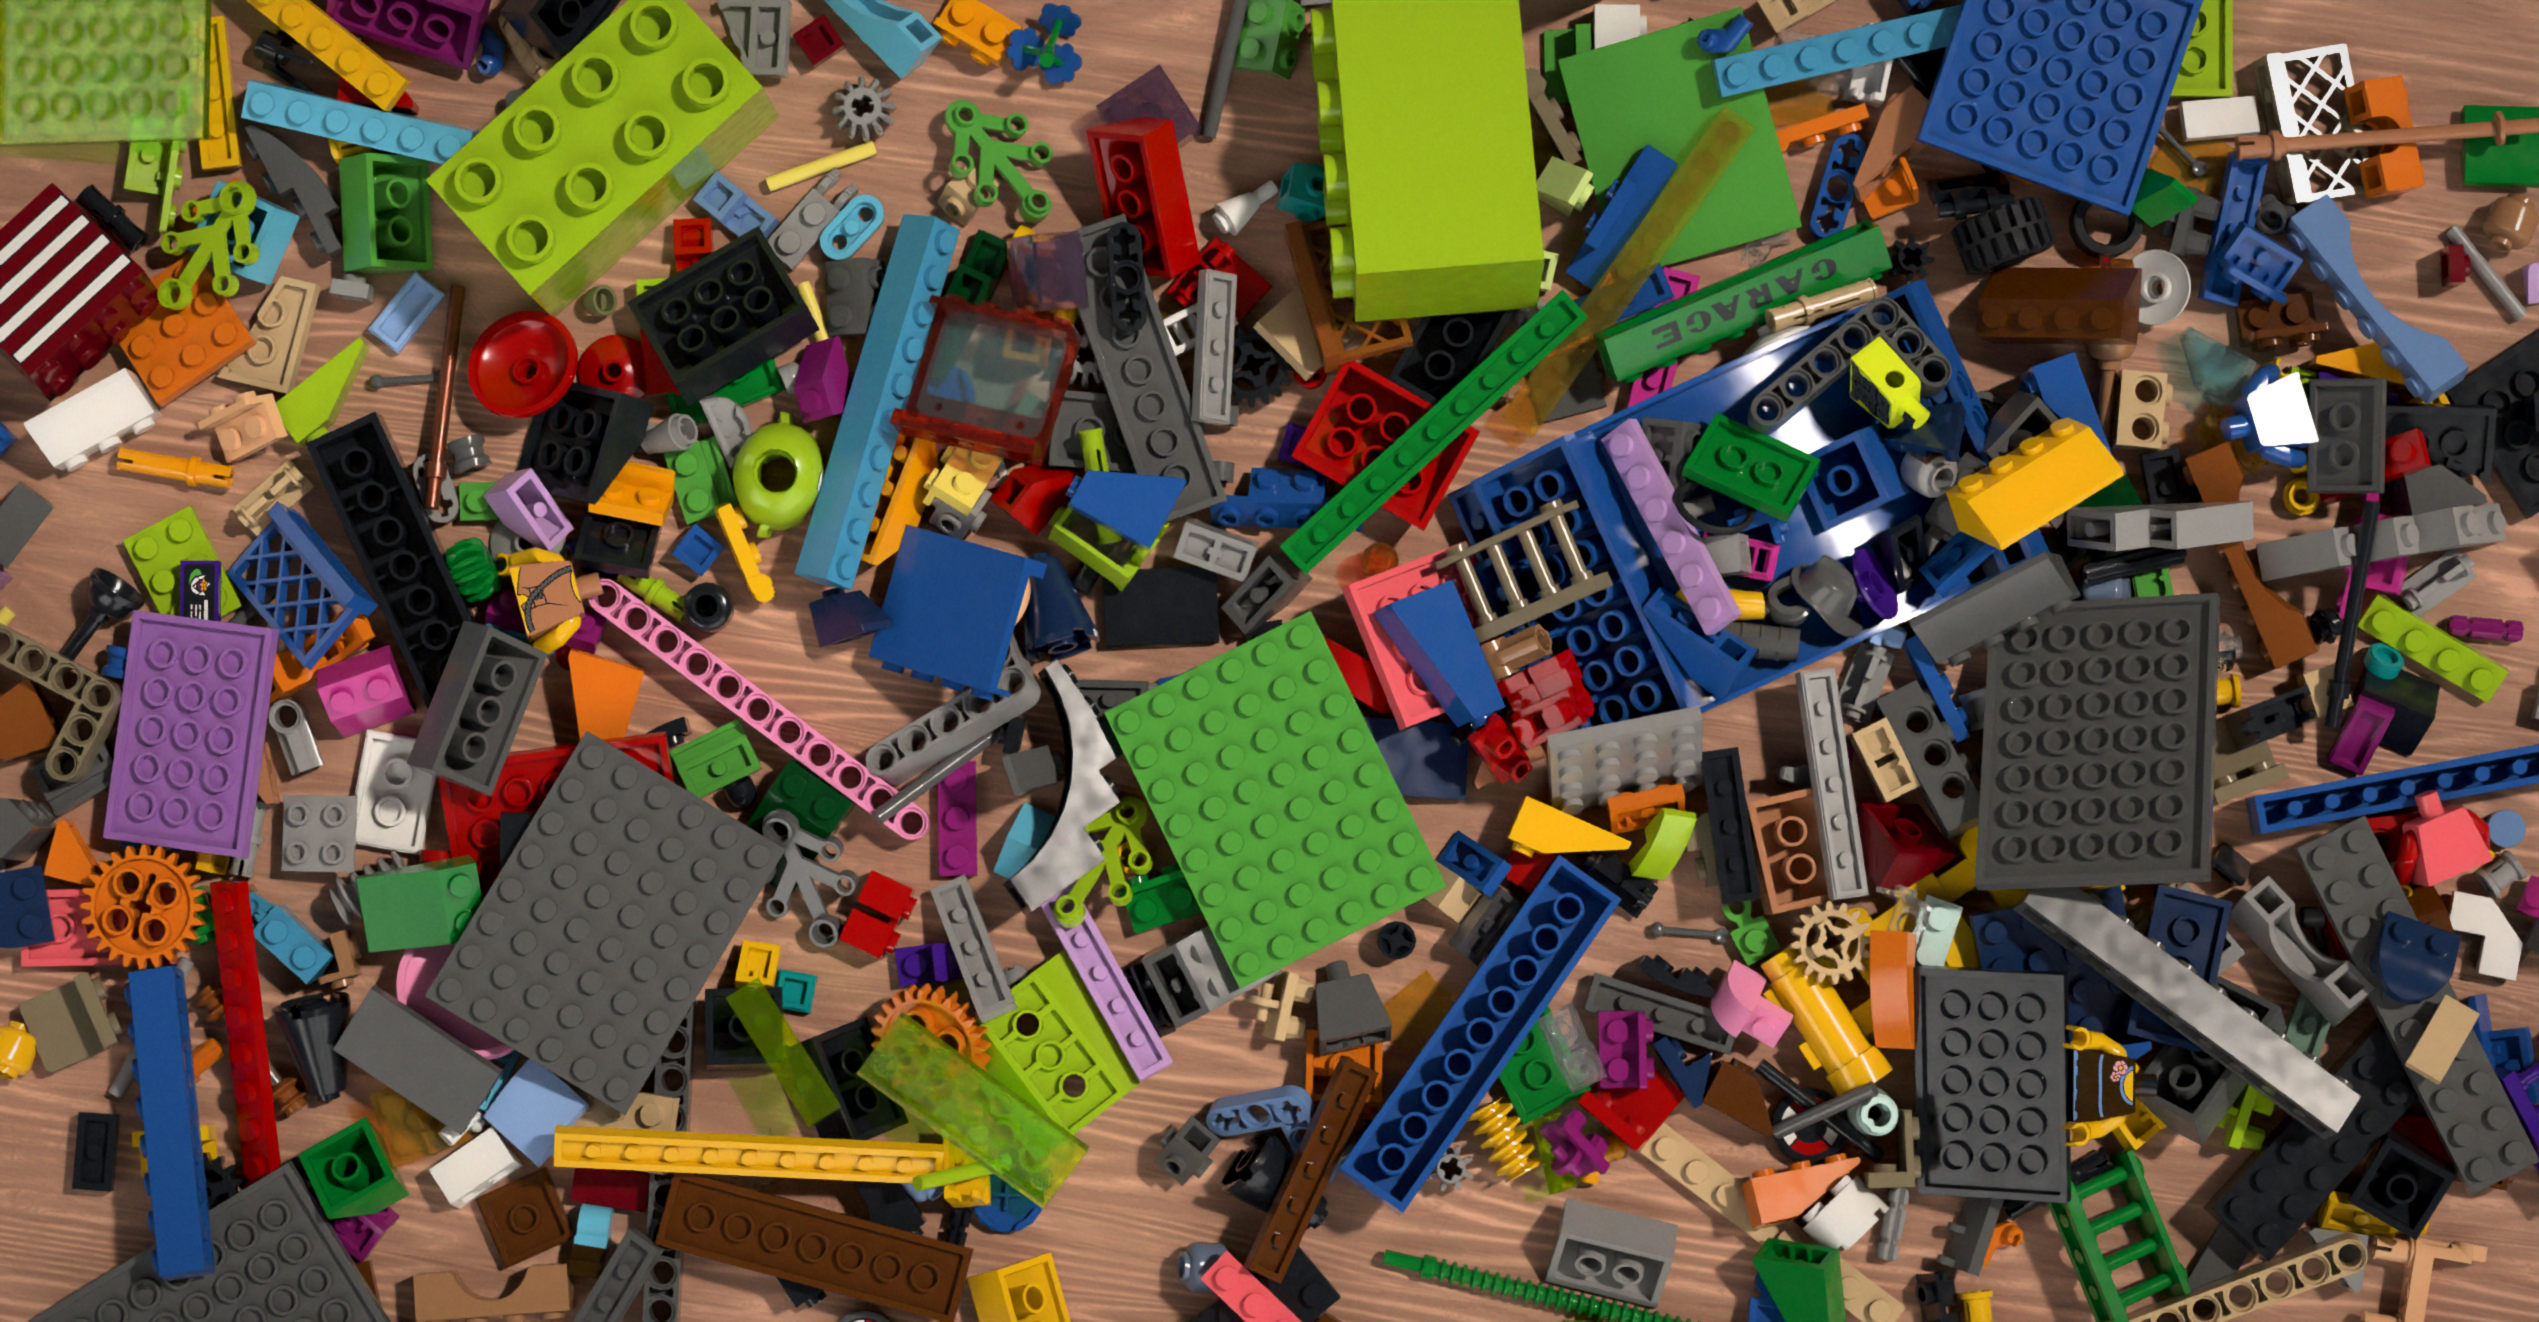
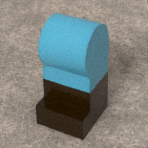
M582 1203L567 1274L599 1279L608 1264L614 1216L613 1208Z

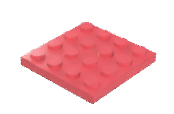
M1448 548L1342 588L1399 730L1446 712L1377 621L1374 611L1453 579L1473 629L1477 628L1475 620L1479 618L1456 565L1453 564L1437 569L1435 562L1448 557L1445 551ZM1475 555L1469 557L1472 566L1478 563ZM1500 635V636H1498V637H1495V638H1493V639H1491V640H1489V641L1483 642V643L1480 644V646L1483 645V644H1486V643H1488V642H1491V641H1493V640H1495V639H1498V638H1500V637H1503V635ZM1507 676V677H1505V678H1503V679H1500V680L1496 681V683H1498V682H1500V681H1502V680H1504V679H1506V678H1508V677H1510V676Z

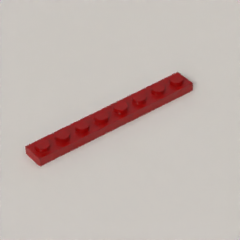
M218 881L210 883L211 904L213 908L245 1186H250L281 1167L248 881Z

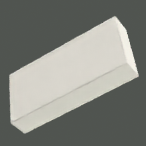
M2255 96L2185 101L2178 105L2183 142L2234 138L2236 136H2256L2260 133Z

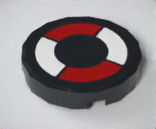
M1803 1088L1821 1103L1835 1098L1824 1090ZM1786 1095L1781 1098L1774 1109L1771 1125L1806 1110ZM1845 1110L1837 1113L1840 1118L1847 1122ZM1821 1121L1781 1139H1777L1772 1133L1774 1142L1783 1154L1796 1162L1810 1160V1164L1824 1162L1823 1158L1835 1155L1845 1142L1843 1138Z

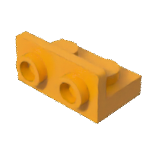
M949 0L940 17H936L933 21L934 29L943 37L941 41L954 48L959 43L971 50L969 57L986 67L990 63L1000 67L1006 57V48L1011 45L1009 42L1010 33L1015 29L1022 30L1021 25L978 0Z
M628 461L595 505H588V512L663 526L674 502L676 472L671 469Z

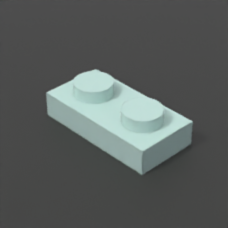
M1925 895L1913 933L1917 934L1915 967L1917 965L1944 966L1963 907L1930 895Z

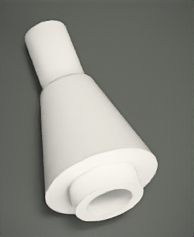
M1269 180L1252 193L1248 192L1214 204L1215 214L1212 215L1216 226L1224 234L1229 232L1236 236L1260 208V205L1278 193V188L1273 181Z

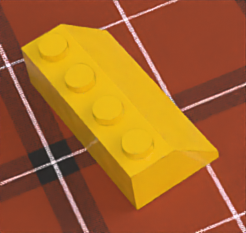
M2067 417L2053 422L2049 429L2036 437L2022 441L2018 448L2008 454L1994 458L1988 466L1977 473L1963 477L1957 485L1945 492L1958 530L2002 551L2124 476L2121 466L2089 426Z
M1051 1252L967 1277L979 1322H1071Z

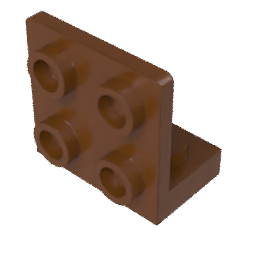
M2312 292L2286 295L2289 299L2284 305L2273 298L2270 303L2259 298L2239 301L2238 306L2235 307L2240 348L2252 346L2253 353L2274 350L2276 346L2283 345V342H2289L2290 348L2312 345V342L2321 340L2320 335L2329 331L2330 325L2329 322L2316 323Z

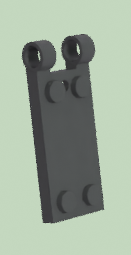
M1055 389L1048 466L1085 469L1078 432L1102 428L1109 472L1135 474L1107 394ZM1231 405L1230 424L1224 426H1238V406ZM1199 422L1204 434L1205 424L1209 423ZM1213 461L1220 482L1233 483L1235 463Z

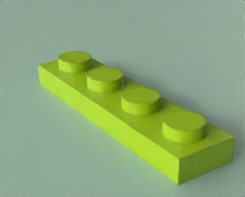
M2379 592L2375 593L2359 618L2358 627L2486 703H2489L2509 673L2508 668Z

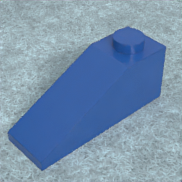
M1660 587L1642 609V612L1689 677L1708 692L1713 693L1724 701L1740 681L1757 650L1724 628L1715 635H1705L1690 605L1663 587Z

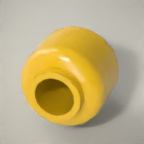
M9 1021L8 1026H0L1 1078L17 1080L18 1076L27 1075L31 1070L37 1049L35 1047L36 1040L29 1033L26 1024Z

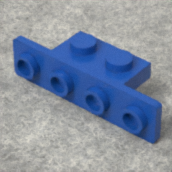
M1645 146L1623 182L1621 183L1615 179L1603 199L1608 201L1609 204L1602 215L1594 212L1582 230L1589 235L1566 269L1567 274L1594 291L1600 288L1676 170L1677 162L1652 146Z
M1252 468L1248 496L1225 495L1227 498L1226 502L1210 507L1212 524L1227 527L1299 529L1331 500L1326 499L1328 477L1316 470ZM1361 524L1355 531H1361L1363 528V524Z
M2486 993L2469 996L2466 1006L2480 1014L2473 1026V1030L2493 1069L2501 1067L2521 1073L2535 1064L2529 1026L2492 1031ZM2538 1080L2529 1085L2526 1092L2532 1104L2539 1103Z

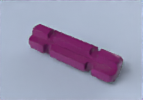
M2453 615L2449 617L2447 623V633L2457 637H2463L2467 634L2468 638L2501 640L2503 638L2504 641L2517 642L2522 640L2524 630L2523 623L2514 620H2508L2503 623L2502 619L2470 617L2467 619V616Z

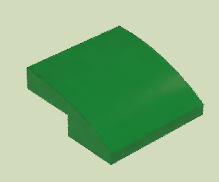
M2464 105L2461 111V124L2492 121L2496 111H2501L2504 114L2505 120L2539 118V107ZM2539 133L2506 135L2504 145L2500 146L2495 143L2493 137L2463 139V147L2460 152L2463 186L2539 187Z

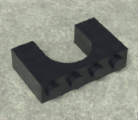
M852 1181L867 1204L870 1221L921 1235L924 1233L920 1226L925 1224L927 1220L913 1198L906 1193L900 1183ZM776 1277L796 1308L805 1303L809 1309L827 1297L823 1289Z

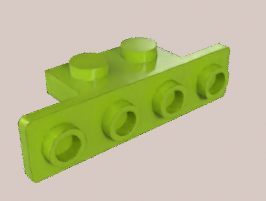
M181 82L177 85L172 121L139 114L133 116L122 190L160 197L155 226V234L159 235L166 233L167 227L173 228L176 219L177 205L171 204L173 189H180L183 168L177 167L179 152L185 153L188 142V131L182 130L184 116L191 115L194 103V93H188L189 83Z

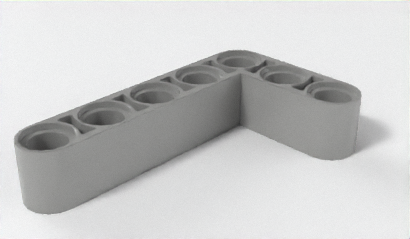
M1015 631L1012 634L1008 655L997 686L999 689L1009 691V697L994 694L991 701L970 695L971 688L873 745L866 754L865 760L869 771L890 785L902 784L1037 704L1041 695L1040 685ZM1023 682L1021 689L1013 694L1015 687ZM990 701L988 709L981 713L983 705ZM958 720L956 727L949 732L951 724ZM925 739V744L917 751L918 744ZM893 758L891 766L885 769L886 763Z

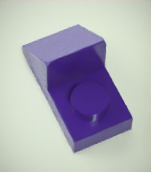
M950 942L895 948L899 986L964 979Z

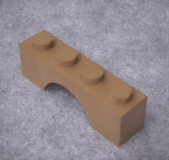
M569 1262L529 1266L520 1286L510 1295L501 1298H487L474 1293L464 1284L457 1270L413 1275L416 1322H450V1319L465 1318V1322H488V1316L503 1315V1322H518L527 1320L526 1314L541 1313L542 1319L565 1318V1311L574 1308L572 1275L567 1274Z

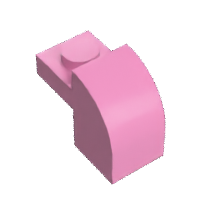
M1734 960L1715 990L1717 992L1711 999L1712 1013L1720 1026L1736 1038L1743 1031L1773 1049L1791 1023L1793 1014L1760 996L1767 981L1766 977Z

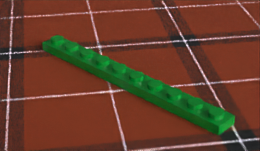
M1562 289L1281 544L1280 549L1304 575L1308 574L1588 319V316Z

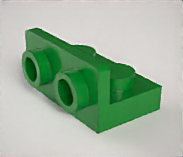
M1178 863L1162 868L1163 876L1149 880L1147 874L1126 880L1133 893L1132 900L1126 907L1135 934L1202 913ZM1118 890L1119 897L1125 896L1127 890Z

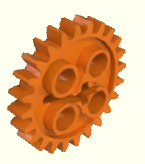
M142 844L139 855L133 846H127L125 850L126 858L119 852H112L111 857L114 864L111 865L106 861H100L98 864L103 874L90 873L88 877L95 883L94 888L82 889V892L91 896V902L80 904V908L90 910L91 913L90 916L81 920L82 924L94 925V929L87 935L88 939L100 937L102 940L96 950L104 951L111 948L108 959L110 961H116L123 955L124 967H131L135 958L137 959L139 969L147 968L149 958L155 968L162 967L163 955L170 962L177 961L175 949L177 948L184 953L189 952L190 949L185 940L187 938L199 940L200 938L193 930V927L206 925L203 919L197 917L199 911L208 909L207 905L198 903L197 899L205 895L207 891L203 889L195 890L194 884L201 879V876H188L187 872L192 864L185 862L178 866L177 862L180 854L177 852H173L166 859L165 847L158 846L153 855L148 844ZM130 872L136 874L139 879V887L132 894L128 893L123 886V880ZM153 873L156 875V879L148 894L149 877ZM166 883L172 884L176 890V897L170 904L164 903L160 897V890ZM146 900V904L152 906L150 913L142 914V909L137 907L138 901ZM119 909L125 911L128 916V924L122 931L116 929L112 922L114 913ZM140 920L139 937L137 940H134L133 932ZM155 920L161 921L165 926V935L160 941L154 940L149 933V927Z
M929 983L923 985L919 990L915 984L905 991L899 990L882 1005L883 1009L875 1016L879 1023L871 1029L872 1033L879 1036L871 1043V1046L882 1050V1053L875 1058V1061L886 1062L887 1064L882 1074L889 1075L893 1073L895 1079L892 1086L897 1087L903 1083L906 1086V1097L913 1091H916L918 1101L922 1103L930 1095L933 1105H937L942 1099L947 1104H951L957 1097L963 1099L981 1083L980 1079L988 1072L984 1066L991 1060V1056L984 1053L991 1046V1042L981 1039V1036L988 1031V1028L977 1027L975 1022L979 1019L978 1014L969 1015L967 1012L971 1004L969 1001L961 1006L957 1003L958 993L956 991L949 998L945 997L944 986H940L934 992H932ZM918 1016H920L925 1023H923ZM950 1035H952L957 1040V1042H955Z

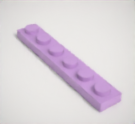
M1627 419L1603 437L1601 441L1705 635H1715L1740 617L1742 613L1696 528L1685 521L1679 514L1675 506L1676 491L1637 419Z
M1070 884L1040 907L1136 1078L1141 1083L1173 1065V1060L1087 908L1085 907L1086 917L1084 921L1075 928L1063 927L1057 921L1053 912L1054 904L1059 897L1071 892L1074 885ZM1072 903L1063 906L1062 912H1071L1075 905Z

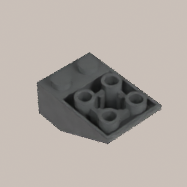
M1208 923L1146 953L1141 960L1176 1028L1215 1010L1282 972V969H1279L1240 989Z

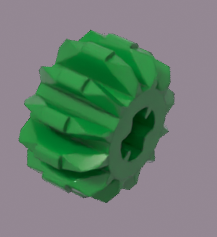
M477 537L463 539L446 549L445 556L446 563L450 569L449 572L460 594L464 596L466 601L470 603L485 601L501 591L502 583L500 575H497L498 568L487 546L484 545L481 539Z

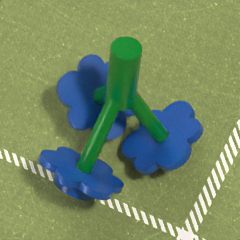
M1047 3L1043 6L1042 14L1038 19L1041 25L1046 26V31L1050 35L1047 44L1045 45L1041 37L1036 36V31L1033 28H1026L1024 31L1015 29L1010 33L1009 42L1011 45L1007 46L1006 55L1012 58V66L1019 71L1025 70L1028 65L1036 66L1040 62L1041 70L1046 72V81L1051 85H1057L1062 80L1071 82L1075 76L1074 72L1082 66V58L1077 53H1074V47L1068 43L1062 45V47L1056 44L1057 38L1063 34L1069 37L1073 36L1076 29L1081 26L1082 20L1079 15L1072 13L1071 8L1067 5L1057 6Z

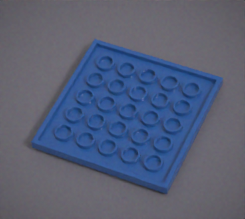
M1963 0L1915 141L2125 217L2130 216L2203 0Z

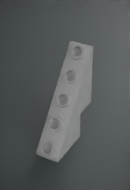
M2253 501L2074 507L2066 511L2067 546L2115 552L2146 547L2179 550L2254 539Z

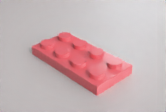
M175 887L161 888L160 897L164 903L170 904L174 901L176 897ZM124 888V889H125L128 893L132 894V893H134L138 888ZM82 889L47 890L56 941L21 947V967L123 965V955L116 961L108 960L111 948L104 951L96 950L102 940L100 937L89 939L87 937L94 929V925L82 924L81 920L90 916L91 913L90 910L80 908V904L91 902V896L82 892ZM146 900L138 901L137 907L142 909V914L150 913L152 906L146 904ZM121 909L117 910L113 915L112 922L115 928L122 931L128 924V916ZM140 920L133 932L134 940H137L139 937ZM159 920L153 921L149 927L150 936L154 940L160 941L165 935V926ZM163 955V964H177L178 958L177 961L170 962ZM136 958L132 965H138Z

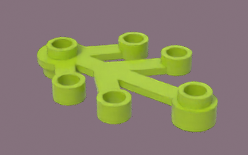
M234 181L225 185L218 197L202 201L191 199L182 205V218L193 224L203 223L207 215L220 213L213 225L180 233L169 231L162 236V250L174 256L182 255L187 247L200 245L178 279L168 278L160 284L157 296L162 306L173 310H182L190 305L193 299L191 288L212 256L215 274L212 287L215 293L226 297L234 296L237 293L239 280L230 271L227 232L232 224L236 239V245L233 248L234 259L245 265H253L257 262L260 255L258 246L251 243L248 216L256 206L257 196L254 188L249 183ZM242 195L241 202L238 205V199ZM196 206L197 214L192 218L191 213ZM176 238L177 244L175 248L172 249L171 243L173 239ZM248 247L249 254L244 259L243 252ZM228 279L229 285L226 290H223V283ZM180 291V297L177 300V293Z
M1132 796L1119 799L1120 803L1111 808L1109 813L1101 815L1084 827L1088 834L1090 832L1094 833L1110 829L1104 840H1100L1104 847L1102 854L1106 860L1080 877L1069 894L1063 895L1056 900L1053 912L1057 921L1063 927L1075 928L1084 921L1086 909L1083 902L1105 867L1110 881L1108 895L1112 903L1116 906H1125L1130 903L1133 893L1129 884L1125 881L1117 849L1125 836L1131 850L1128 856V864L1131 870L1138 875L1146 874L1151 870L1153 862L1150 854L1145 850L1141 829L1148 819V811L1140 799ZM1132 809L1135 811L1130 818L1122 817L1123 812ZM1139 857L1147 859L1146 863L1142 866L1134 865L1135 860ZM1118 889L1127 890L1125 896L1121 898L1114 897V894ZM1072 903L1075 905L1071 912H1062V908L1066 904Z

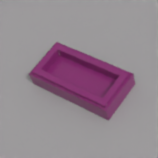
M2359 694L2327 755V762L2362 776L2395 715V708Z

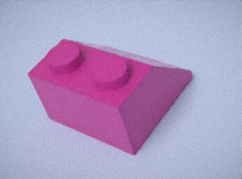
M389 645L317 670V691L330 721L344 738L417 713Z

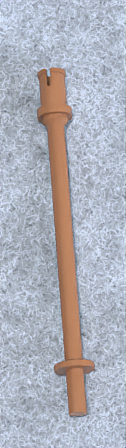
M2496 111L2492 121L2293 137H2285L2283 134H2280L2279 130H2271L2269 135L2236 136L2235 151H2239V153H2236L2238 161L2268 157L2272 161H2279L2287 152L2493 137L2495 143L2500 146L2504 145L2506 135L2539 133V118L2505 120L2504 114L2501 111Z

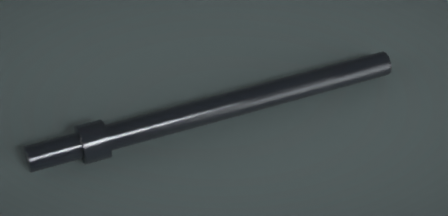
M2365 500L2333 679H2328L2326 690L2329 700L2324 725L2328 727L2339 728L2344 699H2349L2351 683L2348 682L2381 505L2377 501Z

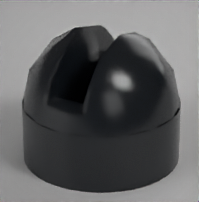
M751 776L734 782L723 789L728 801L738 808H746L751 805L757 794Z

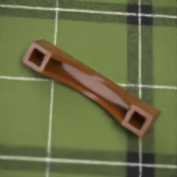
M2232 440L2221 441L2186 457L2187 466L2182 467L2189 486L2191 488L2197 486L2202 500L2197 503L2239 501L2245 470ZM2243 541L2215 544L2221 558L2227 556L2232 570L2228 571L2227 574L2236 593L2242 591L2247 605L2242 606L2249 626L2254 627L2257 625L2262 639L2257 641V644L2265 662L2272 660L2276 669L2318 652L2320 645L2305 611L2285 601L2266 582H2262L2261 576L2257 573L2246 553Z

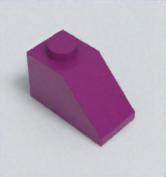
M840 336L806 345L793 387L803 424L843 414L852 379Z

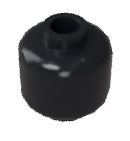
M704 582L695 585L687 592L683 601V612L685 619L692 627L702 632L714 633L724 629L730 623L734 615V603L732 596L726 589L715 583ZM714 603L717 605L716 611L713 609ZM710 611L713 615L707 616L705 612Z

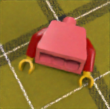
M2429 790L2416 795L2415 800L2421 816L2405 822L2402 826L2403 835L2400 840L2394 874L2406 898L2413 894L2412 888L2408 885L2411 881L2413 885L2430 887L2473 868H2480V865L2488 863L2495 858L2494 852L2489 849V825L2474 812L2465 809L2463 806L2447 805L2443 807L2437 790Z

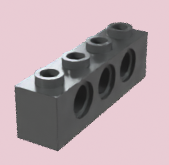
M1915 680L1877 699L1875 710L1880 719L1887 717L1921 785L1918 787L1946 840H1949L1978 825L1980 786L1976 788L1969 776L1973 773V769L1965 754L1961 753L1958 755L1951 742L1955 741V737L1949 724L1945 720L1940 722L1933 709L1937 708L1931 692L1927 687L1921 689L1918 681ZM1912 719H1921L1928 727L1923 732L1915 733L1908 729L1907 723ZM1937 751L1942 753L1946 760L1941 765L1933 766L1927 763L1924 757L1929 752ZM1949 784H1956L1963 789L1964 793L1959 798L1952 799L1948 798L1942 790Z

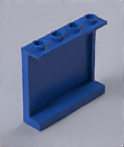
M906 524L882 610L892 619L894 626L875 633L869 657L882 660L881 668L903 674L905 667L912 669L910 677L933 683L934 676L942 678L940 686L962 692L964 685L972 687L970 695L991 701L994 694L1009 697V691L999 689L997 686L1029 575L1043 579L1047 564Z

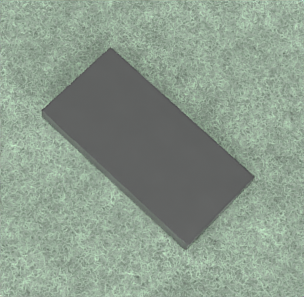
M376 985L369 990L333 1049L460 1135L466 1131L503 1072L502 1069Z

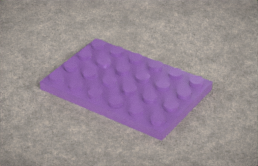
M133 610L103 838L249 858L279 629Z

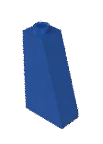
M1453 579L1374 611L1377 621L1457 727L1470 722L1474 729L1488 723L1492 713L1506 707Z

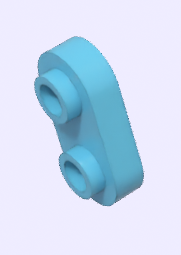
M871 195L856 196L828 224L821 234L820 245L824 254L833 261L851 259L878 231L885 218V212L880 201ZM864 209H869L873 212V217L868 222H863L859 219V214ZM837 237H844L847 239V245L843 249H836L833 246L834 240Z

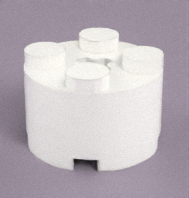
M1845 1175L1829 1191L1834 1198L1826 1206L1819 1201L1802 1217L1807 1223L1802 1229L1819 1246L1838 1249L1841 1246L1846 1251L1879 1220L1874 1215L1878 1209L1885 1214L1890 1208L1870 1188H1866L1865 1183L1858 1175L1853 1179Z

